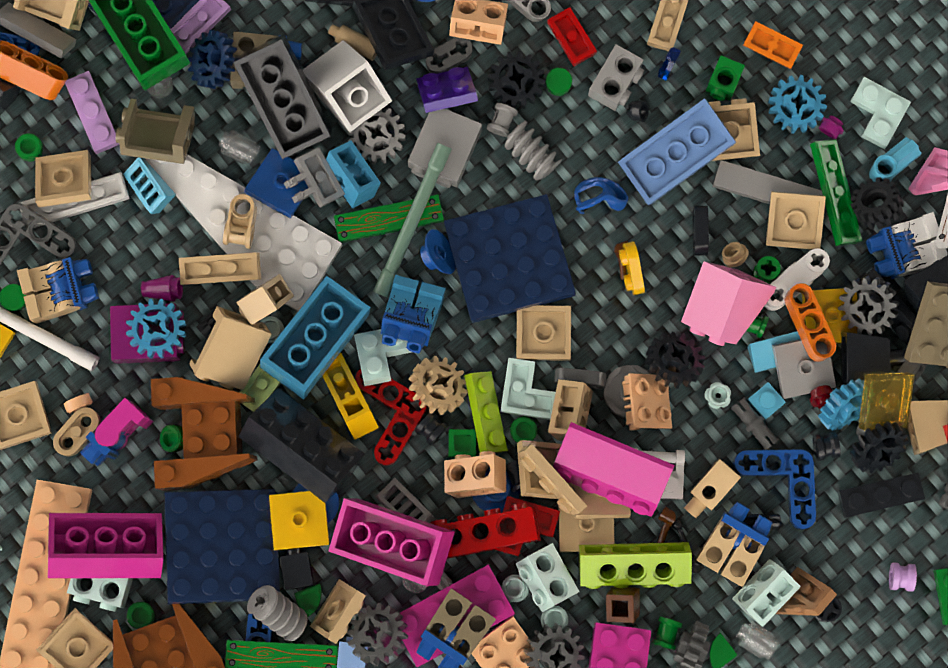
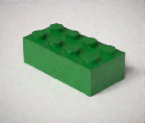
M88 0L144 91L190 64L184 50L152 0Z

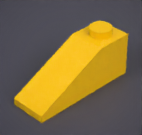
M340 352L323 374V378L354 440L379 427Z

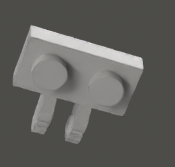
M319 147L296 158L294 163L300 174L284 182L286 189L296 186L303 180L308 186V189L300 191L292 197L294 203H298L313 195L318 206L321 208L345 195Z

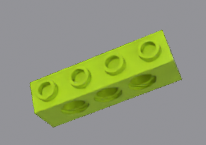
M689 542L579 545L580 586L598 589L601 586L627 588L629 585H641L642 587L651 588L660 584H668L672 587L691 584L692 552ZM634 563L641 565L637 570L629 569V566ZM660 563L669 564L667 568L662 570L656 568ZM605 564H611L614 566L609 571H604L601 569V567Z

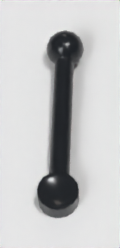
M675 520L672 524L673 529L677 530L682 542H688L682 530V521ZM692 553V572L699 573L702 567L696 562Z

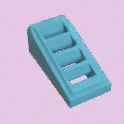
M138 157L123 174L150 214L160 213L176 196L174 191L144 158ZM141 167L143 171L135 177L133 175L134 172ZM147 176L148 179L142 185L140 181ZM152 184L153 188L148 192L147 188ZM158 192L159 196L155 199L153 195Z

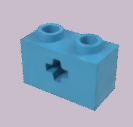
M349 141L330 150L326 161L345 193L343 196L349 205L354 208L374 198L381 182L354 143Z

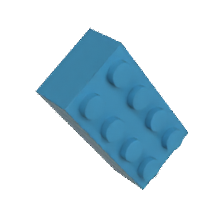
M326 276L260 359V368L304 400L369 317L370 307Z

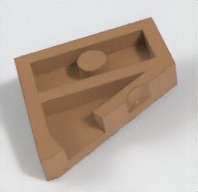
M797 567L790 576L801 587L776 614L819 616L837 594L830 587Z

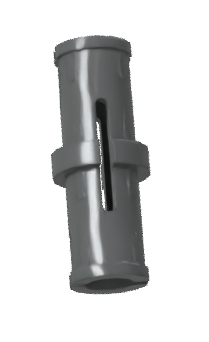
M744 397L738 403L745 412L738 404H735L731 409L747 426L745 428L747 432L751 431L764 449L767 450L772 445L765 436L772 444H775L779 439L763 422L765 420L762 415L759 417Z

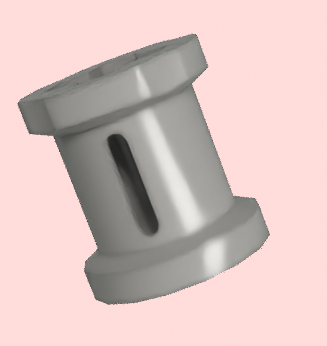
M496 103L494 107L496 111L492 122L487 125V130L499 136L508 137L513 117L517 116L518 111L506 104Z

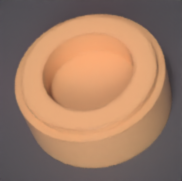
M86 393L66 401L64 406L67 413H73L80 408L88 407L93 401L90 394Z

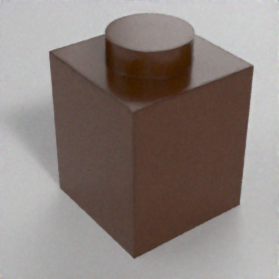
M612 587L606 594L607 622L634 623L640 616V588Z

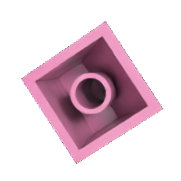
M704 261L681 322L690 326L689 331L694 334L710 336L708 340L720 346H724L725 342L737 344L774 294L776 287L738 269Z

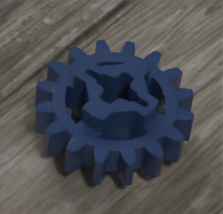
M209 30V33L202 32V39H195L196 47H190L193 55L188 58L189 62H192V66L188 68V71L194 73L191 79L198 81V86L216 89V86L223 87V80L230 81L229 72H235L236 70L232 65L236 58L233 57V54L237 51V47L231 46L234 40L228 38L226 33Z

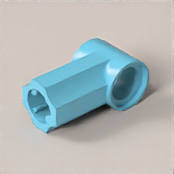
M905 137L887 153L875 160L870 169L869 178L873 182H876V177H881L882 181L887 178L891 182L897 174L921 155L919 146L912 139ZM878 167H885L889 174H882Z

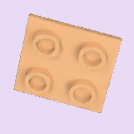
M629 373L627 376H624V381L622 382L624 396L629 397H625L623 400L631 401V405L624 406V409H631V411L626 412V425L629 426V431L640 430V428L672 429L669 386L665 387V380L663 379L655 381L657 376L655 374Z
M511 616L490 633H487L471 654L481 668H529L524 663V660L530 656H527L523 651L525 648H530L531 645L527 641L528 636L514 616Z

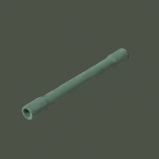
M440 143L436 144L429 160L427 171L373 292L388 298L395 275H397V271L437 179L445 167L452 150L451 148Z

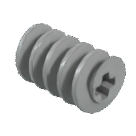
M524 121L508 135L505 148L507 150L514 148L512 156H521L519 160L521 165L529 163L526 171L528 173L536 171L533 177L538 181L548 176L560 164L562 159L554 162L553 159L556 152L554 151L547 155L546 151L549 144L540 147L539 143L542 137L539 136L532 139L535 129L532 128L525 131L524 129L528 122Z
M270 585L258 588L251 595L247 604L249 614H253L255 619L268 626L270 630L276 631L277 635L283 637L287 642L295 641L306 628L308 619L305 610L299 608L297 604L291 602L289 598Z

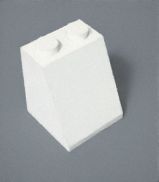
M344 40L303 69L312 90L349 133L392 102L368 61Z

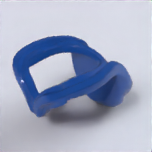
M589 178L578 184L574 191L577 204L576 210L581 214H585L584 209L590 208L603 200H606L610 208L616 211L623 210L628 202V195L619 184L607 178ZM593 186L602 187L603 192L600 195L583 202L581 201L580 192Z

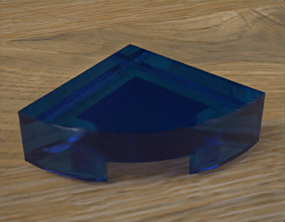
M674 47L670 48L666 60L658 72L659 78L667 80L680 56V50Z

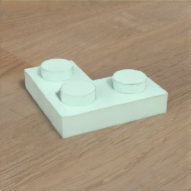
M866 77L862 79L850 101L873 114L861 137L883 149L887 147L911 103L909 100Z
M381 329L354 335L364 386L391 381L387 357L411 353L406 348L408 341L398 339L394 346L385 345L382 343Z
M508 358L500 412L551 419L556 392L532 388L535 368L534 361Z

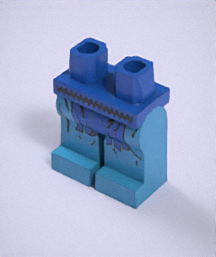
M395 275L382 320L380 333L382 334V343L394 346L398 339L408 341L406 348L411 352L419 354L424 346L428 347L443 304L446 288L422 282L415 308L413 309L419 281Z

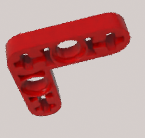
M360 369L355 376L359 389L397 411L374 450V457L380 465L391 466L398 460L414 430L423 418L426 406L420 412L414 411L413 414L409 413L410 408L404 403L399 408L396 405L402 400L404 392L409 394L405 399L411 403L415 402L412 398L416 393L391 379L389 382H384L380 386L378 394L373 392L376 390L374 385H362V371ZM388 386H394L399 391L398 397L393 401L386 400L383 396V391ZM397 423L406 424L408 427L407 435L402 438L396 437L392 432L393 426ZM389 436L393 441L402 444L399 448L394 444L391 449V453L394 455L393 458L387 457L384 461L381 459L382 454L379 450L381 448L387 449L390 441L385 439Z

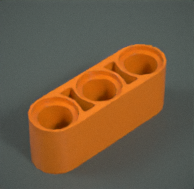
M0 41V78L48 100L56 99L68 79L66 71L6 41Z
M803 283L796 284L786 293L785 305L808 356L817 362L824 361L836 351V341L811 287ZM794 292H800L804 295V304L795 302L793 298ZM805 317H812L816 321L815 329H809L805 325ZM816 342L825 343L827 346L826 354H820L816 350Z

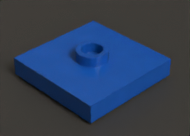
M272 148L246 186L244 193L291 219L303 201L294 203L292 197L298 192L308 189V186L303 180L296 186L286 189L284 182L300 174L293 159L290 157L282 159L279 152Z

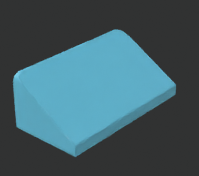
M798 332L749 344L747 348L754 372L757 373L776 368L772 345L800 339Z

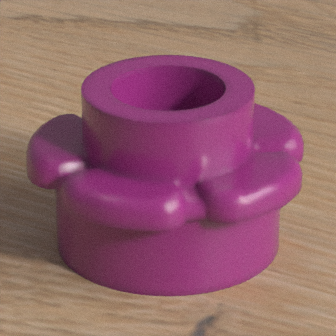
M832 115L828 118H822V123L819 126V130L832 139H837L839 134H843V123L838 118Z

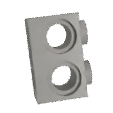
M616 44L591 85L588 96L614 111L617 110L619 105L624 106L632 93L628 91L632 82L637 84L645 71L641 68L643 59ZM628 64L631 67V71L623 73L617 66ZM614 86L618 89V93L609 95L605 92L604 88Z

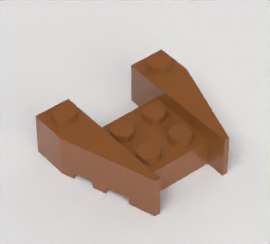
M179 377L151 379L152 407L160 410L182 408L184 459L154 461L155 489L163 491L192 489L208 480L223 476L222 474L236 468H241L258 461V457L255 455L243 454L242 439L238 437L242 431L240 403L255 402V398L247 394Z
M172 604L175 616L126 634H122L118 620H113V668L225 667L221 656L180 604Z

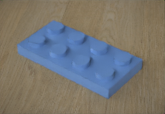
M704 98L618 161V163L647 205L650 206L737 142L709 102Z

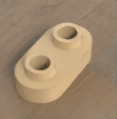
M88 407L76 410L55 434L53 439L55 450L63 456L76 455L89 441L86 436L91 431L95 433V430L100 425L98 413ZM87 417L91 418V424L88 427H84L82 424L83 420ZM72 438L73 445L69 448H66V439Z

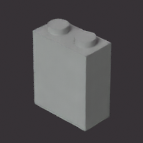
M447 109L429 112L408 159V168L412 169L411 172L424 178L436 144L440 143L452 150L436 183L446 188L451 186L457 188L482 132V124Z

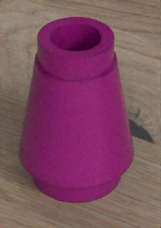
M170 275L143 281L141 283V294L143 297L175 302L176 299L182 298L183 285L180 284V277Z

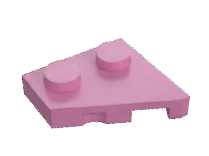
M934 147L908 188L913 195L948 190L947 150Z

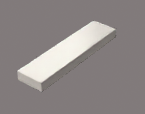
M122 172L91 181V200L38 207L35 198L20 203L31 208L49 221L55 222L130 199L124 176ZM31 216L29 220L22 217L23 221L27 223L25 228L28 229L29 224L35 220V217ZM37 223L34 225V228L45 224Z

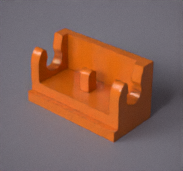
M756 21L743 46L789 69L792 68L803 46Z

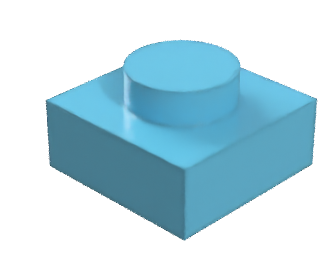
M769 382L746 400L759 416L762 415L765 420L786 403Z

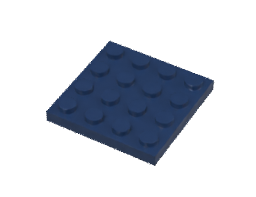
M547 194L444 221L471 323L576 296Z
M275 489L164 493L167 604L249 601L251 595L258 588L270 585L280 592L278 550L274 551L269 501V495H275Z

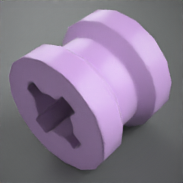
M891 563L889 570L890 590L905 588L906 591H914L917 577L915 564L900 566L899 563Z

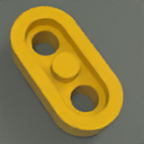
M634 241L624 243L623 249L619 250V256L622 266L626 265L628 275H624L626 290L632 291L633 295L645 293L636 244Z

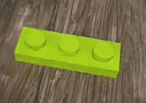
M477 372L464 375L479 451H492L495 453L508 451L492 372Z

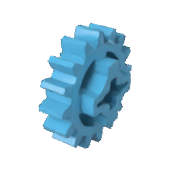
M791 75L787 79V84L782 79L779 81V88L774 87L771 91V94L775 97H770L768 100V104L774 105L768 111L769 114H776L773 120L774 124L781 121L783 123L781 129L784 130L789 126L793 134L797 128H800L801 132L805 133L807 125L812 129L816 127V120H822L824 115L821 112L826 110L827 105L821 103L826 98L825 94L819 95L818 93L821 85L812 86L814 79L811 78L808 82H804L803 75H800L798 80L795 81ZM794 89L793 93H791L790 95L785 94L784 96H782V94L787 90ZM797 96V101H799L798 104L801 106L798 112L796 108V103H794V100ZM813 113L810 117L801 120L802 115Z
M149 299V306L147 307L139 303L140 311L132 310L130 312L134 320L126 321V324L132 327V330L127 331L126 335L134 337L130 345L132 347L140 345L137 352L142 355L147 350V356L151 359L155 353L161 359L164 358V351H168L173 355L174 350L172 347L174 345L182 346L178 340L179 337H186V333L181 328L187 324L184 320H178L183 315L182 312L179 310L173 313L175 305L170 303L165 307L163 299L159 300L158 305H155L154 301ZM159 311L157 315L146 316L151 312ZM171 318H172L173 323H174V332H173V333H171V332L169 331V326H168L169 323L171 322V320H170ZM147 323L160 326L165 335L161 332H153ZM140 324L143 326L144 334L141 336L142 339L139 336ZM166 341L163 345L154 346L156 342Z
M858 378L855 382L850 380L848 384L841 385L840 389H834L829 394L830 398L826 399L825 406L820 409L822 411L818 415L820 421L828 430L831 429L832 431H835L837 428L839 430L842 429L846 424H851V421L856 422L862 416V411L866 410L867 404L871 402L872 388L864 380Z

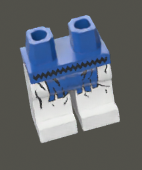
M934 212L883 228L876 235L866 240L870 254L879 251L883 252L885 260L874 263V269L881 277L891 276V279H895L900 276L918 273L932 265L935 261L948 255L946 248H938L935 244L939 227Z

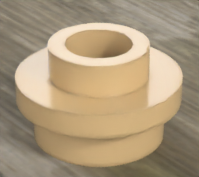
M732 242L726 245L722 251L724 264L727 267L742 265L748 257L746 246L739 242Z

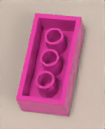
M344 498L328 551L425 586H435L440 584L455 532L358 498Z
M49 513L48 578H161L163 565L162 513Z
M489 565L400 612L403 616L401 621L408 625L406 629L402 630V632L408 635V639H403L402 641L417 668L429 662L416 653L423 639L421 635L451 588L473 602L457 626L459 627L475 605L496 618L491 627L515 614ZM437 648L430 660L440 656L443 652Z
M594 623L588 668H647L651 630Z

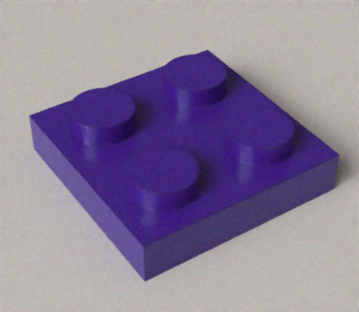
M455 67L447 72L429 73L423 77L416 78L426 113L478 101L477 92L468 67Z

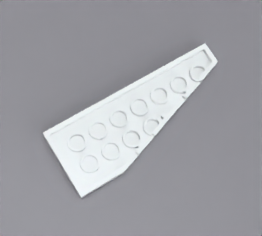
M188 154L184 164L146 159L151 167L174 191L180 202L226 254L260 253L261 280H250L256 288L281 274L294 295L285 304L296 311L301 309L316 290L343 246L341 242L294 215L290 219L249 196L257 207L251 249H247L245 245L234 243L224 245L223 233L228 219L230 203L239 194L247 195L244 193L245 187ZM247 202L241 203L237 208V213L241 215L248 213L250 204Z

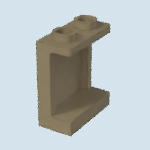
M131 98L128 108L124 107L122 112L123 125L118 127L115 140L120 145V154L184 164L195 128L194 107L184 105L181 115L138 109L137 99Z

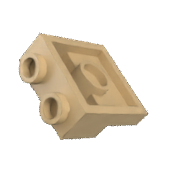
M746 98L731 100V105L721 106L720 101L709 102L737 142L712 161L760 156L755 102L747 103Z

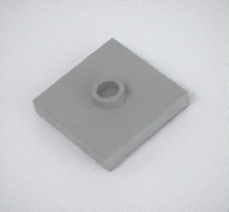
M801 339L772 345L781 397L783 399L809 394L816 387L829 385L831 388L836 387L831 356L821 362L812 360L808 356ZM816 342V350L820 354H826L827 346L825 343Z

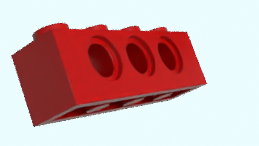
M527 503L512 505L511 511L502 513L500 508L484 511L485 516L474 518L473 514L457 516L458 521L447 523V519L430 522L451 531L458 529L462 534V539L458 544L453 545L451 543L447 559L541 540L535 508L528 507ZM512 518L515 521L516 528L511 534H506L502 529V524L506 519ZM480 524H486L489 529L488 536L484 539H479L475 533L477 526Z

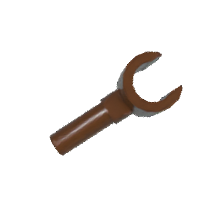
M628 241L618 243L614 247V253L620 267L621 280H624L627 270L626 265L622 266L619 250H622L623 244L629 243Z
M665 507L658 517L665 524L661 529L657 543L665 542L668 530L676 519L675 512L668 507Z

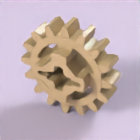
M433 356L430 361L425 358L420 364H417L413 369L412 375L409 377V380L413 382L409 390L416 392L412 399H420L422 401L420 408L422 409L427 405L431 414L436 409H438L440 415H443L447 410L452 413L463 403V398L468 393L464 389L466 382L464 379H461L464 371L457 372L455 370L457 363L454 362L450 366L447 364L448 359L446 357L441 362H439L437 356Z

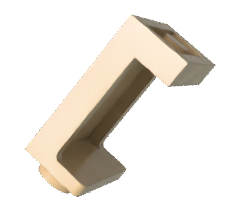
M14 0L13 8L60 24L59 26L67 29L80 31L89 1Z
M217 306L212 315L216 323L198 360L191 359L189 364L194 371V375L203 381L211 379L227 389L233 390L235 387L244 390L272 333L263 322L258 321L250 325L248 320H245L240 314Z

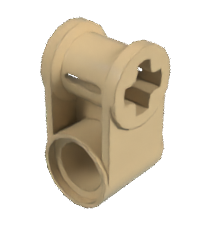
M239 194L230 203L228 219L223 233L224 245L234 243L245 245L247 249L252 247L257 207L248 195ZM241 203H249L250 210L248 213L242 215L237 213V208Z

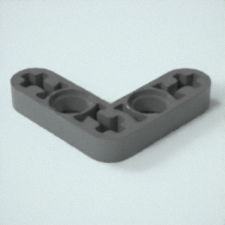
M15 203L9 206L0 218V231L8 232L11 237L8 245H0V251H3V254H0V266L21 234L61 258L72 255L76 250V240L70 233L24 204ZM21 209L23 211L22 217L29 220L33 216L35 220L25 230L23 227L27 223L22 220L14 222V216L11 214L12 210L17 211ZM43 223L47 226L48 234L46 237L39 238L34 234L33 228L35 224ZM55 230L58 232L55 238L63 241L65 238L68 239V246L71 248L61 252L58 250L60 245L57 242L52 241L51 245H49L46 241L52 237Z

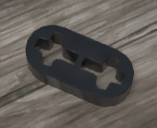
M693 206V255L708 256V206Z

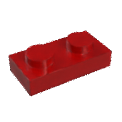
M570 7L547 20L548 26L573 66L597 54L596 48Z

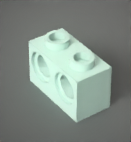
M553 543L516 563L521 579L526 582L532 593L533 601L542 612L579 592ZM536 563L539 564L541 570L538 569ZM550 587L554 591V595L551 593Z
M769 559L732 600L748 616L763 627L801 586L782 567Z
M71 578L67 593L74 595L73 601L89 605L90 600L101 602L99 608L116 612L117 607L125 608L133 578H91L93 585L90 590L84 592L80 587L82 578ZM112 583H116L119 587V594L117 597L110 599L106 592L107 587Z

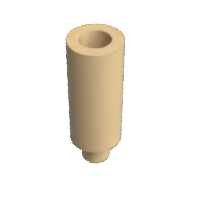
M334 24L331 25L328 34L335 37L336 43L344 40L360 55L372 61L375 59L377 54L367 36L345 25H342L340 28Z

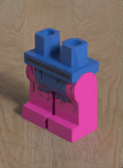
M124 398L101 422L95 433L91 431L86 436L90 443L80 453L91 464H96L97 466H100L108 457L115 460L120 455L117 450H121L126 446L128 437L139 426L147 429L154 421L135 403Z

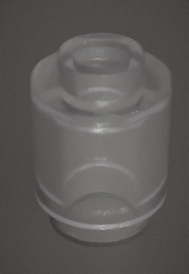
M233 129L229 133L225 132L222 135L218 145L222 147V154L243 165L245 163L252 165L260 151V146L256 144L255 140Z
M751 621L749 625L744 623L736 635L740 639L738 645L760 659L764 657L769 660L780 642L775 639L773 633L754 621Z

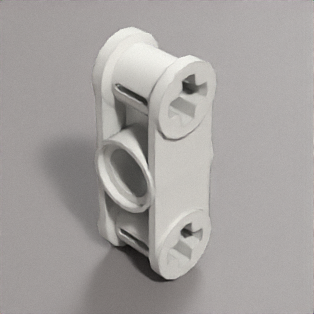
M819 248L813 249L784 270L770 284L776 287L774 294L778 293L780 297L774 301L769 299L764 307L771 311L779 310L785 305V295L793 286L800 283L810 286L829 266L830 259L827 252ZM818 259L820 264L813 267L810 263L812 260ZM794 292L793 298L797 297L800 292Z

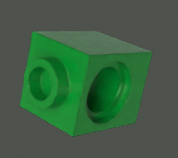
M720 55L706 91L717 100L724 101L726 99L730 101L745 65ZM718 77H728L731 84L722 85L718 81Z

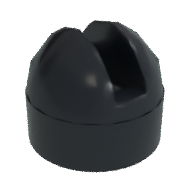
M641 100L632 101L628 105L630 111L627 112L628 117L636 122H645L649 114L648 103Z

